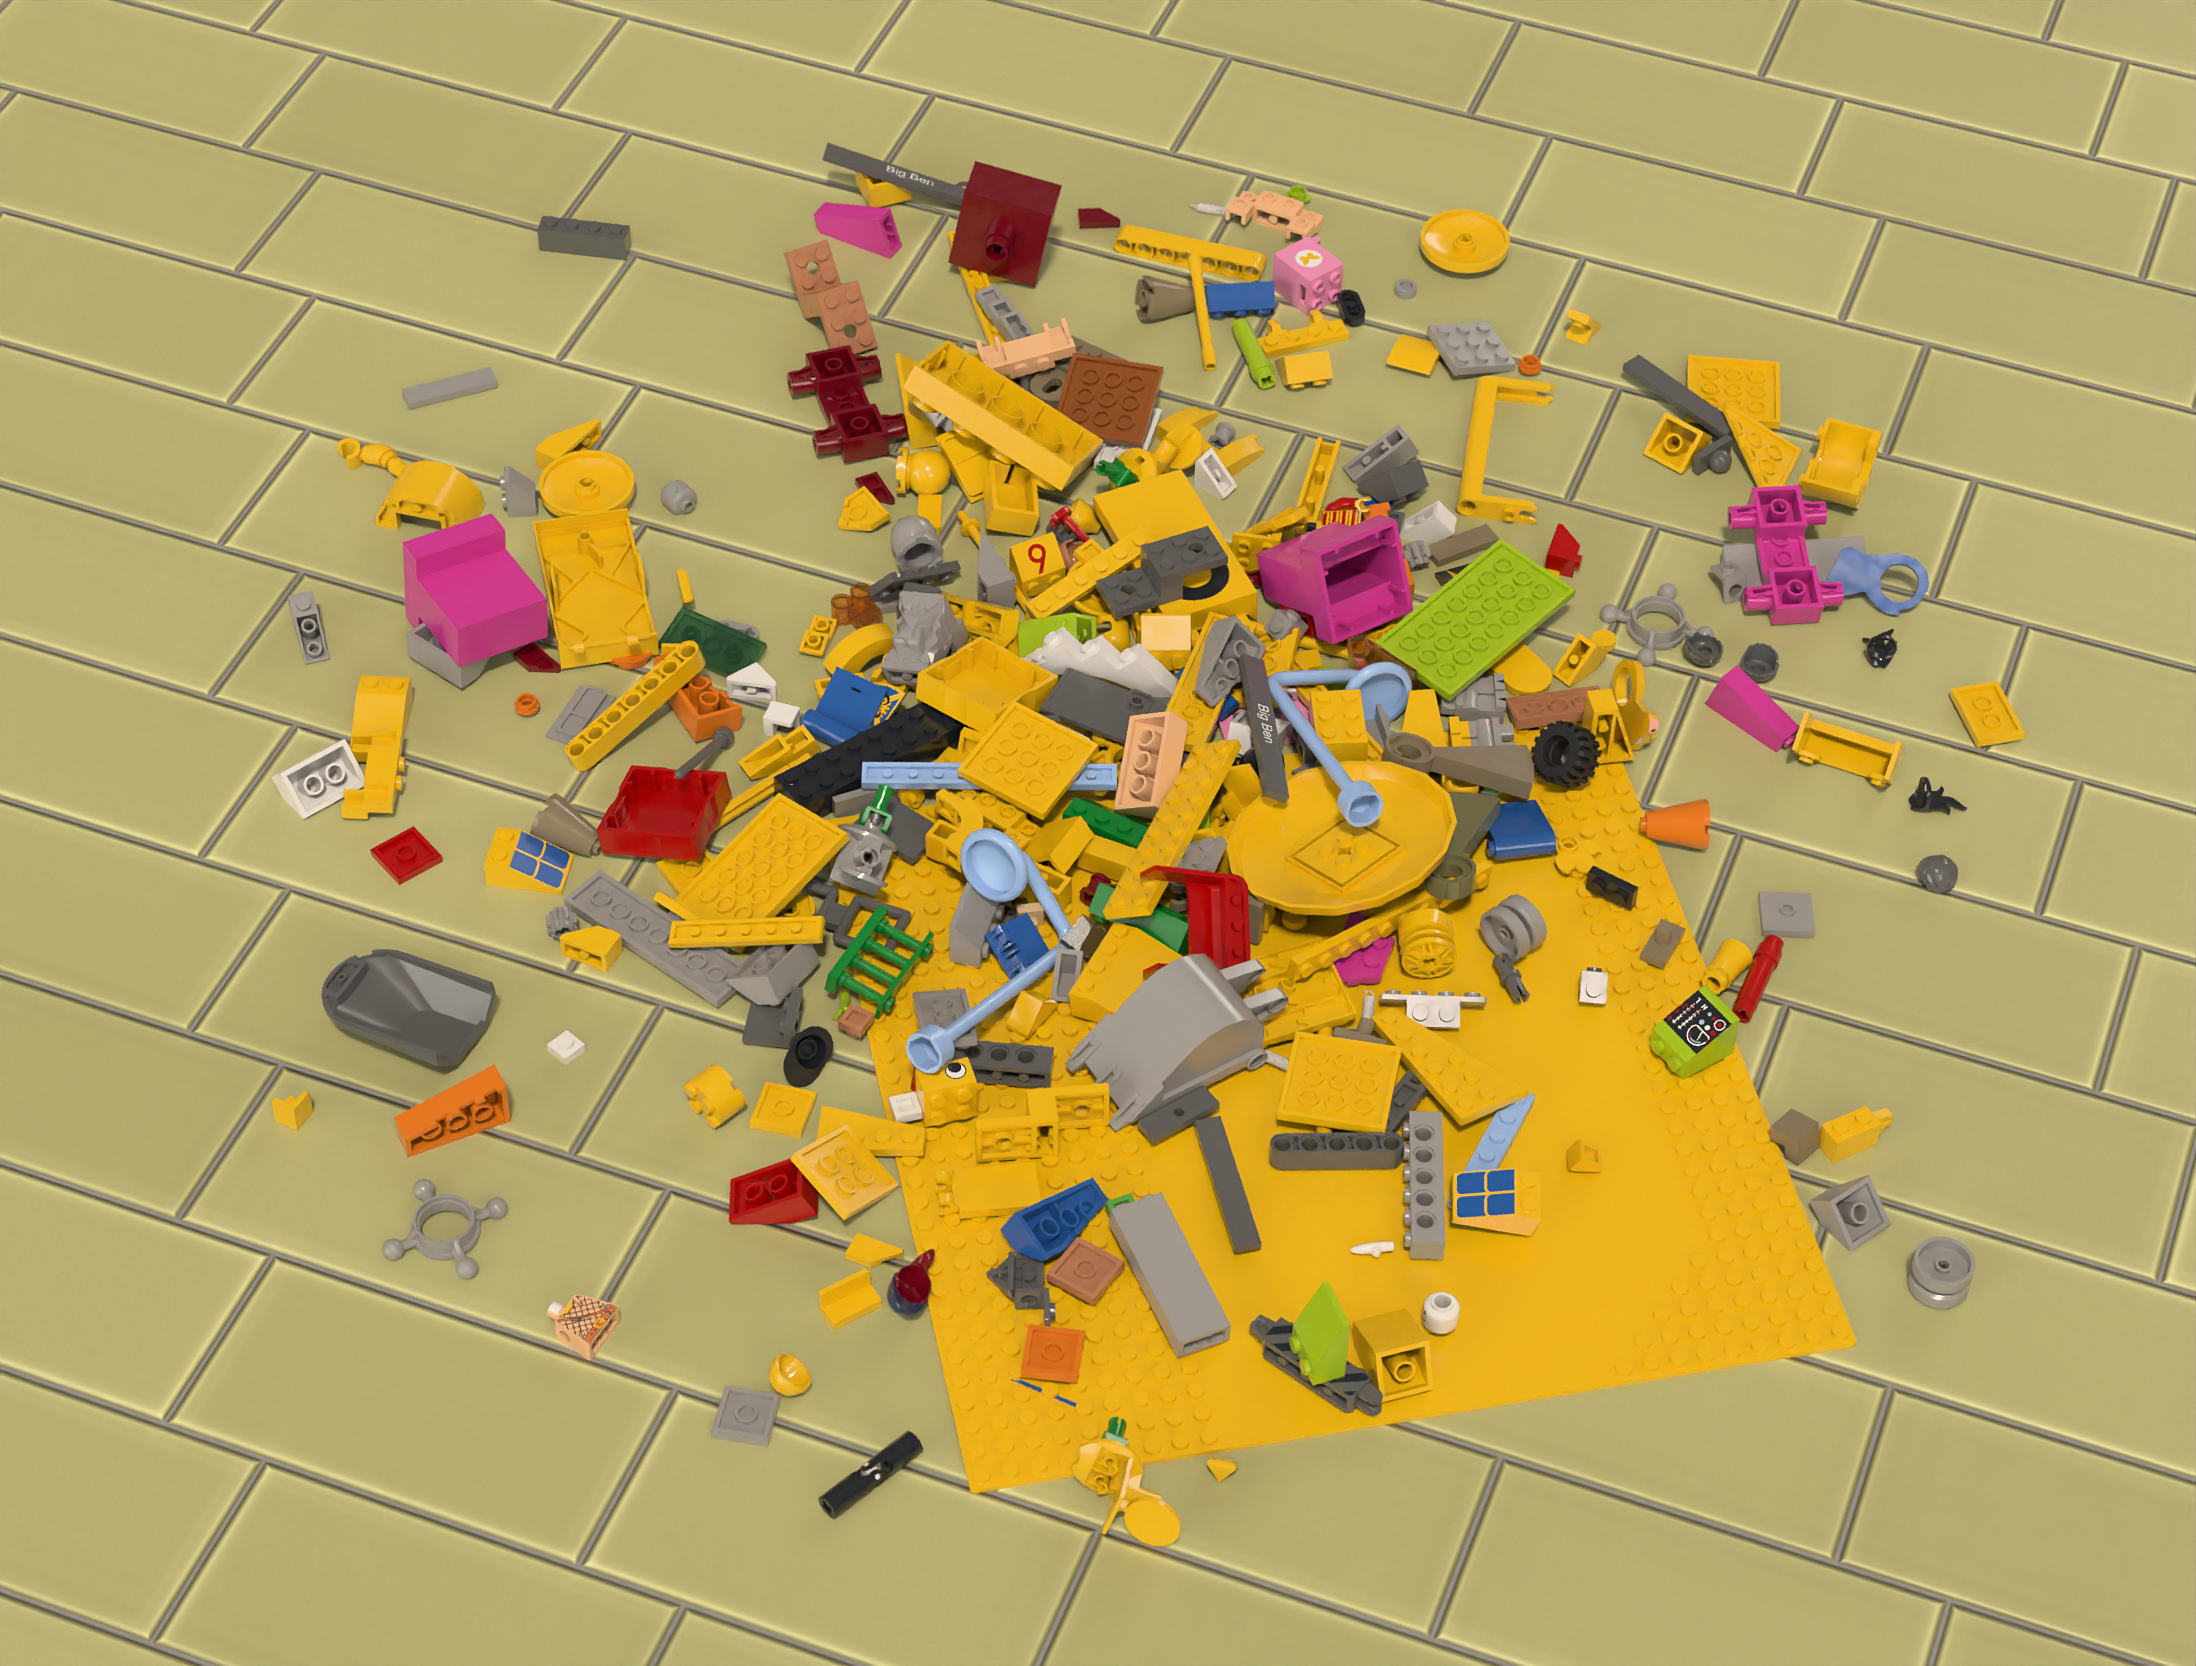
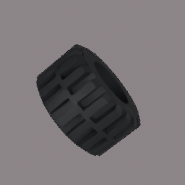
M1560 720L1556 721L1555 724L1552 722L1547 724V729L1542 728L1539 731L1541 735L1535 737L1534 742L1536 744L1535 747L1532 746L1531 752L1534 753V756H1532L1533 763H1535L1534 771L1539 773L1538 776L1541 779L1561 787L1577 788L1580 787V783H1587L1589 776L1593 777L1595 774L1594 768L1599 766L1597 758L1601 757V752L1597 751L1600 745L1598 741H1595L1596 736L1590 730L1571 722ZM1570 744L1569 757L1565 761V763L1562 764V753L1564 749Z

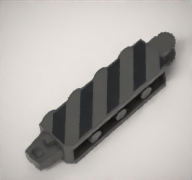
M1260 1314L1250 1324V1332L1263 1343L1262 1353L1264 1359L1343 1412H1353L1356 1408H1359L1373 1416L1380 1414L1383 1394L1380 1389L1378 1390L1377 1387L1371 1384L1372 1377L1364 1369L1357 1368L1346 1360L1344 1377L1312 1385L1308 1375L1304 1376L1301 1371L1298 1354H1294L1290 1348L1289 1337H1292V1322H1288L1282 1317L1275 1322Z

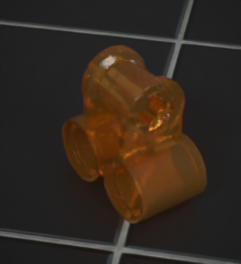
M854 584L850 588V596L847 594H837L832 597L831 618L838 620V626H846L851 623L858 630L873 623L883 621L881 610L875 603H872V597H870L867 589L870 587L868 584Z

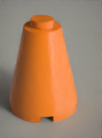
M1699 799L1647 811L1644 817H1640V832H1645V837L1700 850H1708L1710 834H1708L1710 807L1707 799Z

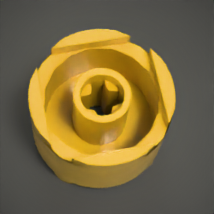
M717 1064L707 1066L683 1085L684 1091L691 1098L688 1101L690 1108L696 1114L702 1112L705 1115L706 1122L713 1129L720 1126L746 1105L741 1090L739 1088L734 1090L731 1085L733 1079Z

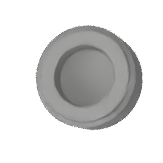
M1410 279L1398 280L1395 283L1394 293L1400 299H1412L1416 296L1417 284Z

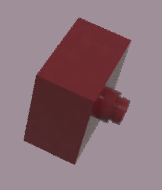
M975 161L964 192L948 263L1035 287L1045 256L1062 185Z

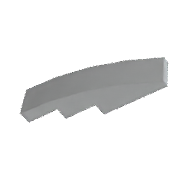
M996 285L975 292V298L1007 342L1034 335L1021 311L1014 309L1008 297L1003 298Z

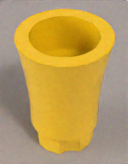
M1735 939L1724 940L1720 944L1712 962L1706 968L1705 974L1702 976L1703 986L1707 985L1715 994H1719L1727 989L1752 964L1753 957L1749 948Z

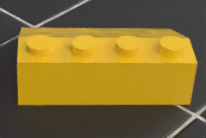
M1114 922L1068 993L1072 1016L1097 1023L1107 1013L1112 1016L1140 985L1151 977L1143 976V970L1157 963L1169 964L1183 956L1138 928Z

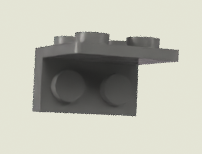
M792 987L790 997H786L785 1002L777 1006H770V1004L758 1005L751 1001L742 1042L745 1044L789 1048L791 1039L799 1032L803 1016V988Z

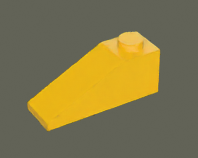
M594 419L550 435L535 448L537 467L544 470L552 461L558 460L565 454L591 449L602 438L601 420Z

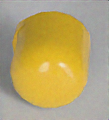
M1102 615L1096 618L1097 637L1101 636L1097 632L1098 626L1108 621L1111 623V630L1101 635L1120 653L1126 648H1130V629L1128 622L1124 618L1115 619L1113 615Z

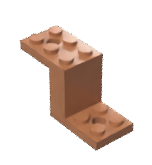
M828 240L785 252L784 256L803 318L821 317L830 349L850 345L853 353L857 354L878 347L859 282H840ZM810 262H814L817 265V272L814 275L810 274L807 269ZM847 325H851L854 328V335L851 338H848L844 333Z

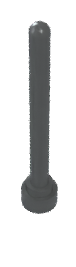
M721 727L715 731L712 741L678 768L674 773L677 779L684 778L717 749L728 748L735 739L733 731L727 727Z

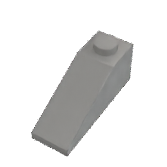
M1397 424L1342 468L1356 484L1367 478L1402 466L1420 452L1404 430Z

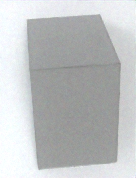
M1057 947L1051 993L1052 1000L1070 1003L1068 993L1083 971L1084 951Z

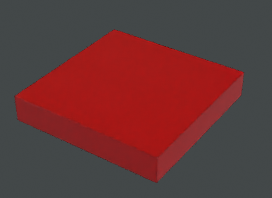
M414 826L370 849L371 856L399 885L443 862L442 855Z

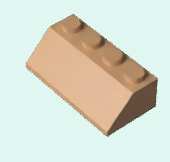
M1171 711L1130 716L1114 811L1154 819L1180 773L1188 727L1187 721Z

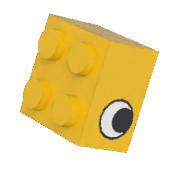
M968 1057L952 1060L934 1073H925L917 1068L915 1069L916 1096L922 1110L924 1127L938 1126L977 1116V1081Z

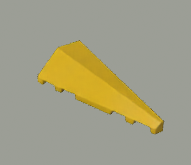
M941 591L942 595H946L955 618L963 619L969 636L975 640L983 636L1006 648L1017 635L1020 610Z

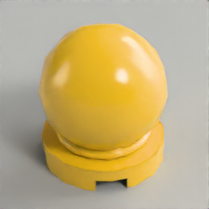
M899 447V452L903 455L897 456L896 480H899L898 484H900V487H896V494H906L907 489L911 488L917 494L935 495L946 487L949 483L951 470L950 464L944 455L932 449L919 450L912 455L909 447Z

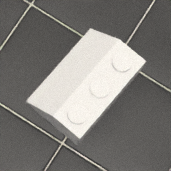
M343 739L330 744L271 777L282 798L302 819H305L343 798L344 789L358 790L364 787L365 776L346 740Z

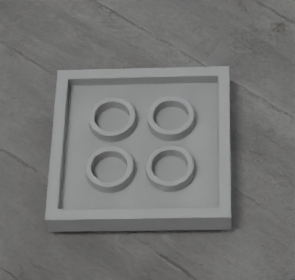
M1489 322L1428 326L1426 334L1453 375L1515 370L1516 362Z

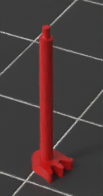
M1068 506L1062 507L1051 515L1052 518L1049 520V525L1054 530L1062 523H1065L1083 543L1091 539L1070 517L1072 511Z

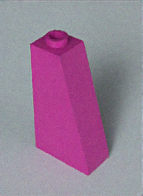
M824 202L813 214L820 234L886 258H892L902 247L891 208Z
M1738 665L1721 677L1705 702L1709 708L1774 752H1778L1783 747L1788 749L1794 743L1795 735L1800 727Z

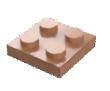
M1077 1237L1048 1271L1047 1281L1094 1306L1122 1272L1125 1261Z

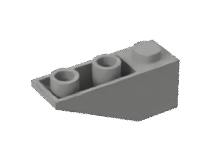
M313 591L288 595L292 621L305 665L329 660Z

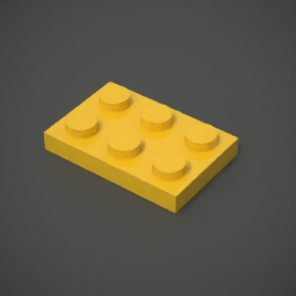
M1998 681L1951 688L1950 697L1977 747L2024 739L2025 731Z

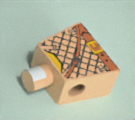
M580 1294L574 1295L566 1306L554 1301L547 1312V1316L555 1320V1331L558 1340L589 1361L594 1358L620 1323L617 1305Z

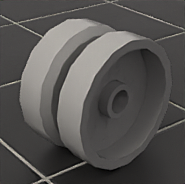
M1518 894L1508 896L1498 906H1494L1485 912L1480 920L1481 932L1487 945L1496 955L1499 954L1501 959H1503L1501 953H1507L1511 962L1518 961L1529 950L1535 949L1546 939L1547 929L1541 913L1533 903Z
M1932 1237L1924 1240L1916 1248L1908 1277L1911 1293L1924 1305L1936 1309H1950L1960 1305L1967 1298L1976 1266L1974 1255L1967 1246L1952 1238Z

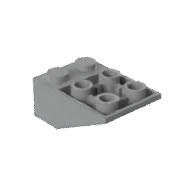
M982 533L980 534L977 570L978 600L1014 609V603L1017 601L1014 593V586L1017 584L1016 577L1012 571L1009 572L1004 558L1002 556L999 557L994 543L989 541L985 534Z

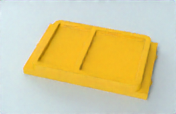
M954 429L935 437L934 440L949 462L950 468L969 503L972 504L982 500V480L989 460L1000 461L992 454V446L979 437L975 439L963 437ZM1008 475L1004 484H1008Z

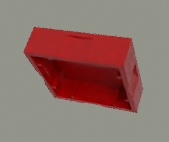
M631 765L619 787L616 799L608 807L597 828L602 853L699 861L731 798L726 772L692 770L684 778L677 779L674 775L676 770Z

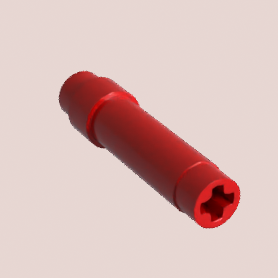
M1766 935L1763 942L1757 946L1753 955L1752 965L1732 1009V1012L1740 1019L1739 1022L1741 1023L1751 1021L1770 977L1781 960L1784 942L1776 935Z

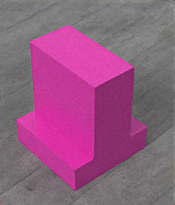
M492 513L402 542L406 619L414 628L424 623L458 667L548 637L547 599L506 550L505 529Z
M1377 515L1353 526L1333 522L1256 554L1265 599L1312 615L1317 638L1331 644H1336L1413 611L1399 531L1395 519Z

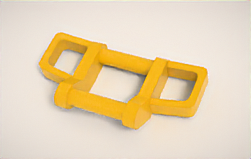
M1305 505L1295 508L1290 506L1270 518L1269 521L1261 520L1242 533L1268 536L1269 532H1276L1284 527V532L1296 526L1301 527L1308 523V514L1310 513ZM1231 542L1230 544H1228V546H1229L1230 549L1232 550V542Z

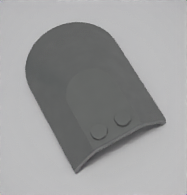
M377 949L372 950V954L359 958L354 955L335 967L323 984L321 997L326 1014L339 1027L441 1067L458 1066L484 1033L496 992L491 981L398 950Z

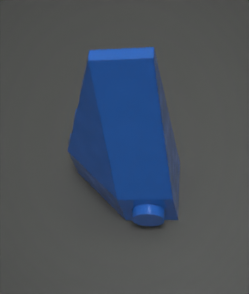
M1092 1177L1014 1213L1000 1231L1016 1253L1045 1261L1062 1253L1108 1199Z

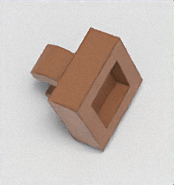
M851 1004L838 1020V1028L846 1031L848 1037L858 1040V1037L861 1038L875 1021L874 1013Z

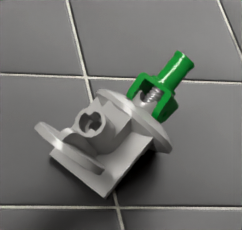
M879 784L872 805L861 809L857 824L838 825V828L848 834L850 840L839 850L828 879L876 897L879 886L887 888L888 883L882 881L891 854L898 849L894 841L885 835L892 820V816L888 814L886 809L894 792L893 788Z

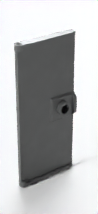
M1068 667L1040 707V712L1048 715L1058 714L1060 720L1125 744L1130 716L1165 712L1167 705L1155 701L1152 695L1140 690L1133 689L1128 691ZM1215 724V727H1214V729H1213V731H1212V734H1211L1209 740H1210L1211 737L1213 736V734H1214V732H1215V730H1216L1217 724ZM1183 751L1181 767H1183L1190 752Z

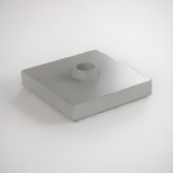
M1759 891L1758 901L1762 936L1776 935L1778 937L1814 938L1815 925L1811 893Z

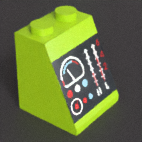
M1704 985L1653 1027L1650 1046L1653 1052L1667 1063L1670 1070L1676 1072L1684 1080L1733 1054L1740 1019L1707 985Z

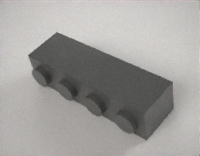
M542 216L537 229L539 251L626 261L632 247L630 226Z

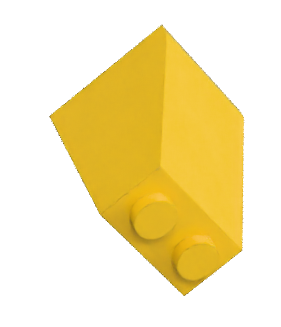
M1406 1308L1353 1321L1356 1350L1365 1371L1372 1377L1371 1384L1377 1387L1378 1390L1380 1389L1383 1394V1401L1381 1403L1434 1389L1430 1340Z

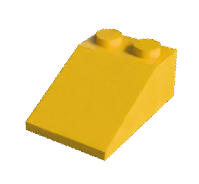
M361 675L356 692L352 732L373 733L389 727H401L404 740L413 703L411 678ZM352 734L350 748L353 747Z

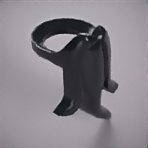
M1894 629L1883 632L1871 639L1862 638V641L1867 644L1869 661L1874 668H1886L1896 653L1897 641L1890 637Z
M1925 776L1920 778L1918 789L1908 800L1911 804V810L1920 812L1942 811L1950 814L1951 809L1949 807L1960 811L1967 810V807L1952 797L1942 796L1944 793L1942 786L1938 791H1932L1930 781Z

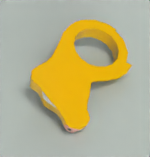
M1623 659L1615 668L1611 689L1631 749L1640 750L1644 744L1656 738L1659 718L1642 704L1645 690V674L1640 661ZM1630 675L1631 692L1629 699H1627V682Z

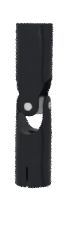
M906 1431L864 1463L860 1469L849 1474L821 1495L818 1500L823 1511L829 1517L835 1519L870 1492L873 1487L882 1483L922 1453L923 1446L918 1437L911 1431ZM878 1463L881 1465L880 1470L875 1466Z

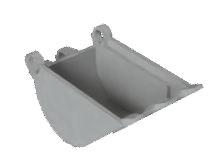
M1191 954L1176 959L1156 971L1140 985L1112 1016L1107 1013L1075 1047V1051L1065 1064L1073 1073L1087 1064L1097 1078L1094 1083H1108L1109 1095L1119 1107L1118 1111L1109 1121V1124L1118 1132L1129 1123L1154 1113L1202 1086L1206 1087L1246 1066L1249 1070L1262 1066L1268 1058V1054L1262 1048L1264 1039V1025L1262 1022L1281 1011L1288 1004L1289 998L1281 988H1274L1244 999L1240 996V993L1246 990V986L1256 981L1266 972V969L1258 959L1220 970L1216 963L1207 955Z

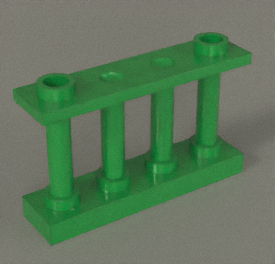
M879 904L828 973L824 990L834 994L839 986L842 988L846 986L875 1002L878 1006L874 1018L878 1020L884 1012L889 1013L899 991L922 959L927 960L934 949V946L931 945L934 937L933 933L929 932L921 942L893 927L886 920L889 909ZM878 933L881 935L884 933L915 950V953L910 959H907L876 942L875 937ZM871 950L903 969L895 977L864 960L863 953L865 951L870 952ZM852 968L855 970L858 968L890 987L882 995L850 977L849 972Z

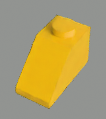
M1578 633L1552 671V674L1569 687H1572L1598 668L1608 650L1592 638Z
M601 926L577 930L560 936L561 955L606 973L623 952L621 934Z

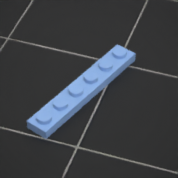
M1528 1093L1526 1098L1497 1110L1464 1172L1499 1169L1535 1102V1095ZM1450 1196V1198H1449V1200H1448V1204H1447V1208H1450V1209H1451V1196Z

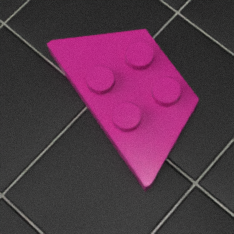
M1358 911L1350 913L1343 931L1368 918ZM1391 935L1372 942L1368 947H1362L1352 952L1348 957H1342L1334 961V966L1342 982H1346L1347 986H1354L1360 983H1380L1395 946V938Z

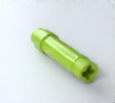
M1241 318L1236 320L1232 324V330L1249 365V371L1254 381L1261 388L1267 389L1272 387L1276 382L1275 370L1270 360L1266 357L1253 328L1247 319Z

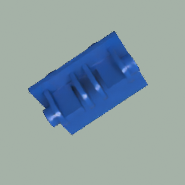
M1027 912L1004 925L1003 923L998 925L994 930L984 935L1010 980L1050 951Z

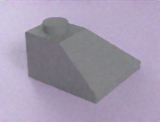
M1867 1175L1831 1187L1810 1200L1820 1225L1850 1251L1891 1225L1870 1176Z

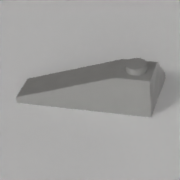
M1235 615L1215 621L1205 640L1195 692L1210 707L1215 706L1231 691V687L1242 680L1238 660L1242 653L1261 659L1266 649V646Z

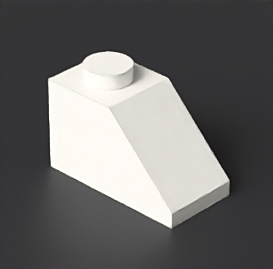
M1436 501L1406 518L1399 537L1403 540H1421L1425 543L1433 544L1447 539L1454 534L1457 518L1440 501Z

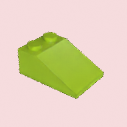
M1325 1281L1320 1285L1293 1323L1292 1337H1289L1292 1352L1294 1354L1297 1353L1300 1358L1301 1371L1304 1376L1308 1375L1312 1385L1345 1376L1350 1324L1329 1281Z

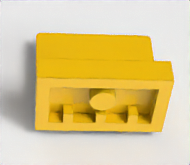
M1285 527L1276 532H1269L1268 536L1233 532L1232 552L1244 571L1249 572L1259 569L1257 553L1284 543Z

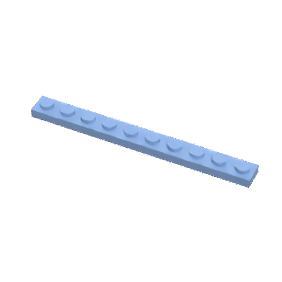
M862 762V789H878L879 784L893 789L983 788L957 775V769L962 763ZM1088 763L1068 790H1117V764Z

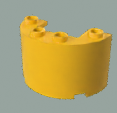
M1827 417L1825 425H1820L1816 439H1819L1820 443L1816 457L1810 459L1806 473L1800 474L1798 485L1801 487V494L1858 509L1873 471L1872 467L1878 453L1882 431Z
M423 460L411 463L400 471L377 512L375 522L376 526L399 530L402 524L400 514L441 521V527L445 529L480 517L486 505L481 490L470 478L457 470L453 465Z

